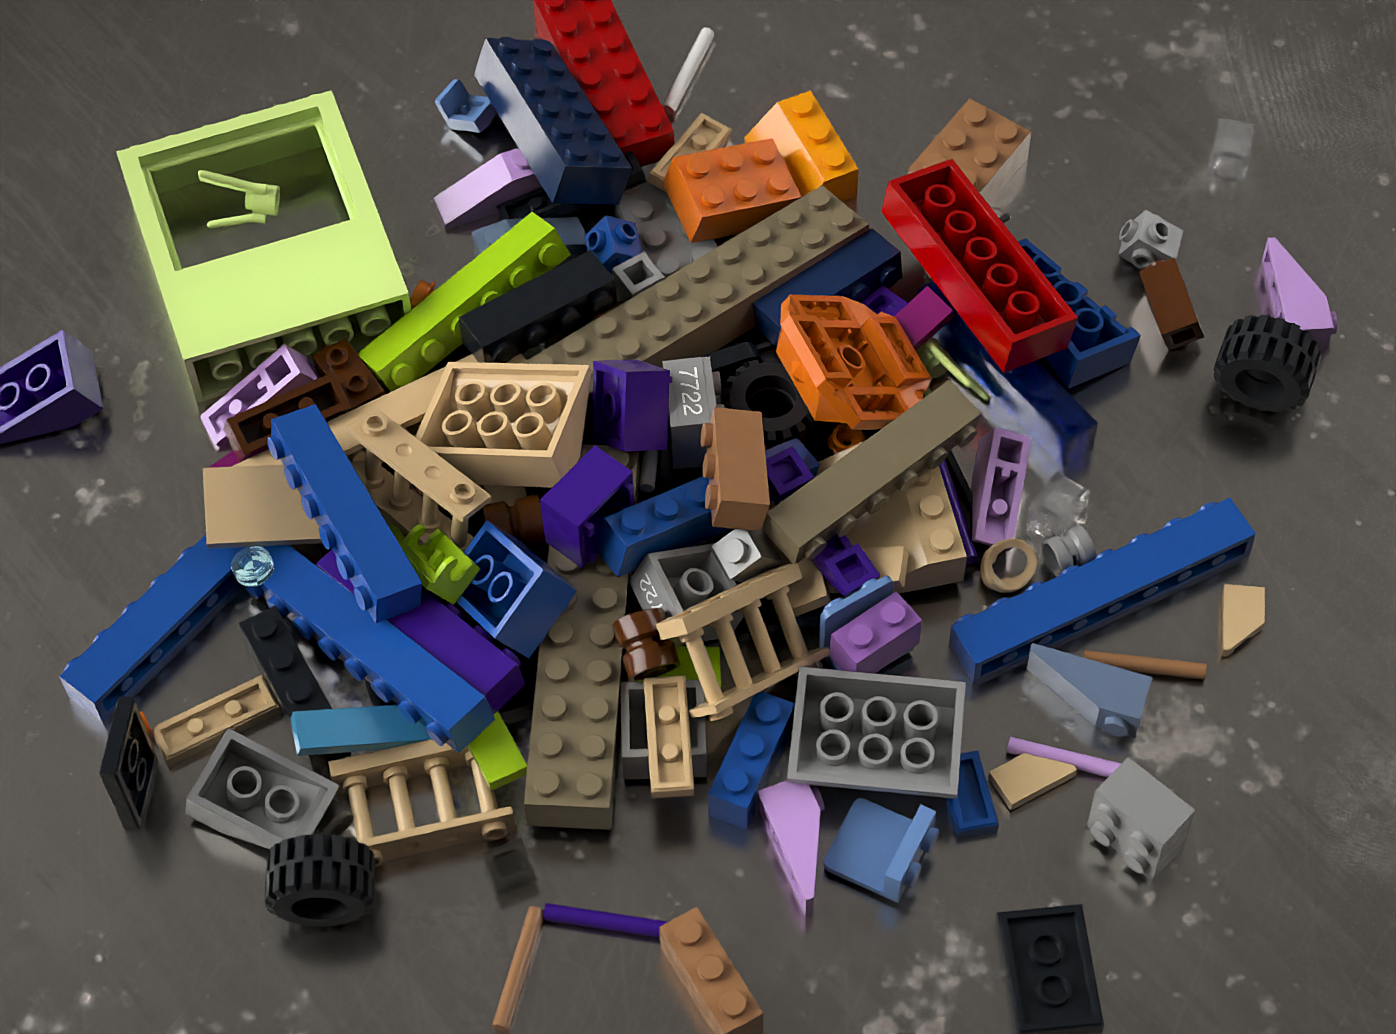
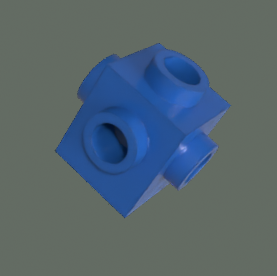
M605 216L584 236L588 251L591 250L611 275L612 268L643 252L636 223L616 217Z

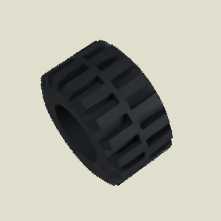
M1254 315L1245 316L1244 319H1237L1233 322V325H1229L1213 371L1215 372L1213 376L1215 381L1219 383V388L1229 394L1228 397L1234 401L1241 402L1244 406L1253 407L1264 412L1266 410L1274 413L1282 412L1283 410L1292 411L1296 409V406H1302L1309 397L1321 360L1320 346L1317 341L1312 340L1313 336L1308 331L1301 330V326L1289 323L1283 318H1273L1269 315H1260L1259 317Z
M766 358L765 363H759L758 359L749 362V368L739 367L736 369V377L730 376L726 381V388H723L722 392L724 408L754 411L763 406H778L788 411L787 414L776 418L762 417L765 450L796 437L807 450L811 448V441H815L818 435L819 421H815L782 362L776 363L774 358Z
M331 834L301 835L274 844L267 853L265 907H267V911L281 920L315 927L342 925L364 918L365 915L370 914L374 906L375 854L372 850H369L367 845L357 840Z

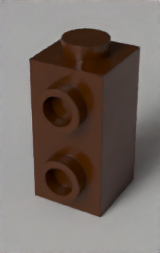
M1176 259L1158 260L1150 264L1148 268L1140 270L1139 274L1168 351L1204 338L1205 336Z
M346 338L333 345H326L318 353L312 355L314 366L320 377L332 372L335 373L351 405L349 411L385 395L384 389Z

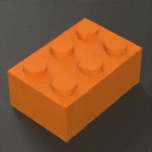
M773 138L673 157L663 181V186L690 243L742 233L802 197Z

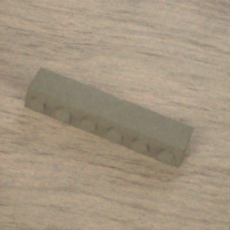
M948 380L768 511L763 531L792 563H798L805 557L808 560L815 558L824 550L829 539L836 534L839 537L846 535L855 527L858 522L857 519L867 511L869 514H874L884 506L888 496L898 489L900 492L908 489L917 480L918 474L928 467L932 470L938 467L947 458L948 451L957 445L962 448L970 443L978 433L976 428L982 413Z

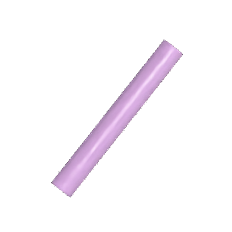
M1010 737L1006 752L1018 756L1027 753L1072 764L1077 770L1109 777L1122 764Z

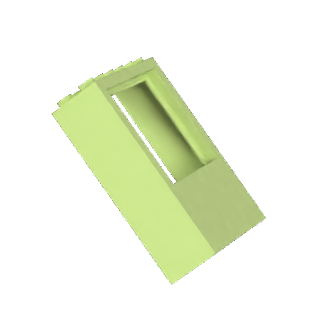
M332 90L116 151L196 403L227 394L284 344L310 358L314 365L312 355L318 353L326 345H333L346 338L355 352L359 353L411 311L407 287ZM324 147L350 220L182 269L158 197L159 193L201 182L198 176L200 170L225 175Z

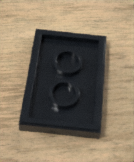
M118 697L99 775L123 828L138 830L141 826L157 755L133 698Z
M1082 904L997 912L996 922L1015 1034H1079L1103 1031L1104 1021Z

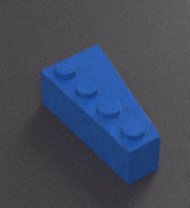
M1027 238L1018 241L1078 317L1068 348L1045 357L1065 386L1071 388L1130 364L1141 334L1132 327L1126 329L1115 320L1117 316L1115 312L1106 305L1101 308L1087 296L1088 290L1078 281L1074 283L1061 274L1062 268Z

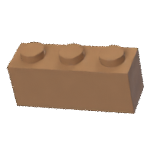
M714 407L710 422L703 423L700 438L701 447H707V453L703 461V477L709 478V485L705 494V508L711 510L712 527L761 531L770 506L762 412Z
M698 907L660 926L661 949L713 1034L763 1033L762 1010Z

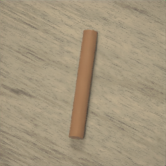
M1083 650L1082 655L1084 658L1132 672L1202 680L1206 678V663Z
M531 906L528 909L492 1027L501 1032L509 1031L541 928L544 910L539 907Z

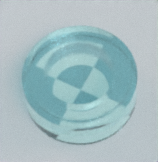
M249 546L240 550L233 557L231 570L241 585L254 587L263 584L271 577L274 571V562L265 548Z

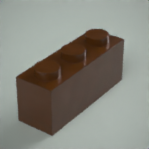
M329 373L226 419L223 430L239 463L269 449L267 438L271 437V419L316 404L326 422L347 413L351 405L335 373Z

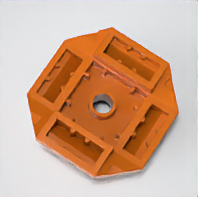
M790 294L781 304V330L776 353L815 421L847 423L852 430L858 431L882 429L923 399V395L927 391L932 378L896 317L882 311L876 314L864 304L844 296Z

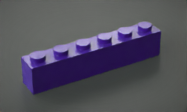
M331 549L316 563L318 568L355 595L354 586L350 579L344 580L341 576L336 562L337 557ZM422 585L421 605L411 611L387 619V621L483 694L494 715L526 684L519 669L522 666L521 661L509 649L499 650L493 645V639L483 628L478 625L474 628L469 626L465 622L466 619L454 605L448 603L444 606L437 600L438 596L427 590Z

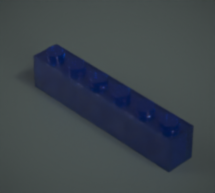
M933 280L918 289L919 294L928 286L954 311L955 316L934 336L1063 468L1093 449L1098 422L1036 360L1003 373Z

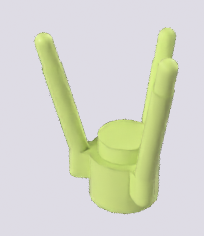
M204 170L198 172L201 182L246 192L245 209L252 210V214L209 221L207 223L209 228L252 222L266 224L267 215L277 216L280 203L279 186L252 183Z
M930 338L916 351L932 378L940 377L949 371L966 388H971L985 401L990 400L991 396L952 359L937 339ZM929 386L924 393L925 397L932 393Z

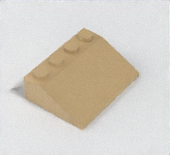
M448 362L415 437L477 485L552 488L579 461L592 370L589 365Z
M863 442L818 462L820 467L816 476ZM939 466L932 470L928 467L918 474L917 480L903 492H900L898 489L888 496L887 502L881 509L874 514H869L867 511L857 519L858 522L855 527L846 534L852 545L859 543L862 549L905 546L909 552L904 588L894 589L893 593L897 591L900 594L964 581L967 556Z

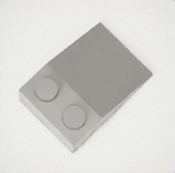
M227 728L186 797L185 814L223 834L271 850L274 844L281 843L282 840L314 834L340 785Z

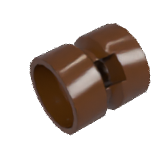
M538 494L516 498L513 506H509L505 501L486 504L483 507L485 522L488 520L519 539L528 548L547 544L545 542L542 510Z
M663 608L638 611L618 619L612 625L618 646L627 651L622 659L630 681L655 678L671 672L681 665L675 643L667 639L661 640L656 627L657 623L667 619Z

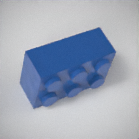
M487 520L464 551L481 569L459 597L457 603L496 640L530 658L537 646L543 642L546 634L560 614L568 607L570 600L577 590L519 539Z

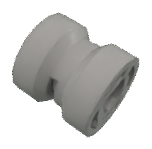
M1076 526L1067 530L1062 538L1054 536L1042 541L1041 544L1045 562L1056 577L1066 568L1073 565L1082 566L1093 561L1096 557V550L1092 539L1082 526Z

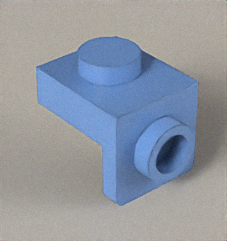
M453 79L435 100V104L450 129L480 133L489 126L492 118L497 114L488 97L469 95L462 81L458 79Z

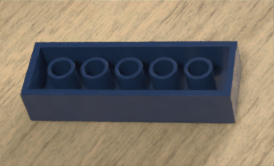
M501 37L500 39L485 38L474 75L551 202L619 205L632 167L552 43L540 38L534 40H517L511 37Z

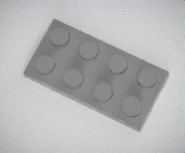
M658 162L641 167L646 181L650 171ZM648 182L624 191L619 205H615L622 220L636 223L643 252L647 254L665 278L717 248L714 239L690 243L667 192Z

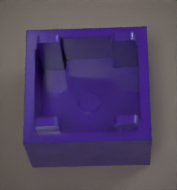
M637 359L593 361L591 439L623 452L667 450V443L671 436L668 433L669 385L672 383L673 378L670 376V370Z
M594 445L540 499L545 542L582 569L589 561L593 563L597 559L598 552L595 550L604 517L635 505L633 472Z

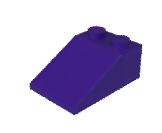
M64 330L59 331L0 367V444L74 427L103 409L92 350Z

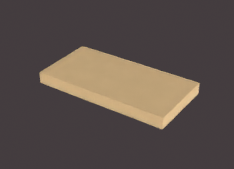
M365 461L350 462L366 488ZM284 465L203 468L207 549L322 543L316 520L307 517L301 502L302 496L297 488L291 489L286 480Z

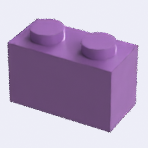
M895 591L831 634L830 659L842 671L875 674L919 644L922 619Z

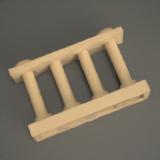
M376 407L348 425L346 433L366 447V489L386 523L398 527L404 537L408 535L413 527L422 524L426 530L418 539V545L426 543L429 536L436 529H439L464 552L474 539V537L467 533L469 517L488 504L492 496ZM381 460L394 469V475L381 466ZM410 482L423 492V498L410 489ZM439 505L453 515L452 520L438 510Z
M797 563L769 569L656 624L661 640L678 636L680 642L686 643L706 696V702L688 710L691 718L707 715L710 721L724 718L734 712L733 705L792 674L798 676L799 667L818 668L816 662L830 655L829 647L807 650L786 594L790 592L789 584L803 578ZM765 596L767 600H772L792 654L791 658L781 663L777 659L758 608L762 605L760 599ZM736 610L739 614L743 613L764 668V672L752 678L730 623L733 620L731 613ZM708 624L710 628H715L736 684L735 687L723 693L701 638V635L704 634L702 627Z
M431 739L328 762L332 782L340 785L336 794L346 793L349 796L357 841L367 845L369 850L374 852L375 867L381 865L383 861L483 838L488 841L498 840L505 837L508 833L516 831L512 807L498 809L495 792L490 790L467 746L458 753L447 743L440 746ZM468 765L472 767L482 813L457 818L447 772L452 768ZM427 774L431 776L440 822L415 827L406 781L409 778ZM386 783L390 785L399 831L374 837L365 790L368 787Z

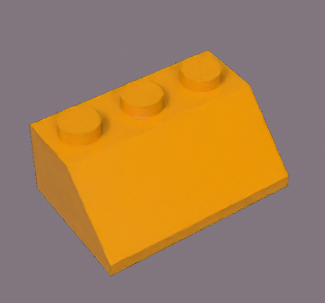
M811 90L777 102L744 137L745 143L773 138L802 197L821 185L842 202L857 196L859 169Z

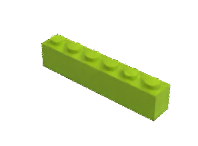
M531 212L357 354L378 383L388 393L416 381L463 343L459 324L460 316L554 269L571 254L556 229Z

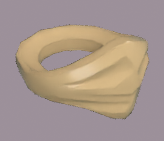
M1009 538L994 543L984 552L981 560L980 577L982 582L989 589L999 593L1014 592L1021 589L1036 572L1038 562L1035 550L1024 540ZM1009 547L1021 549L1027 556L1025 570L1015 577H1003L1000 579L992 568L997 555Z

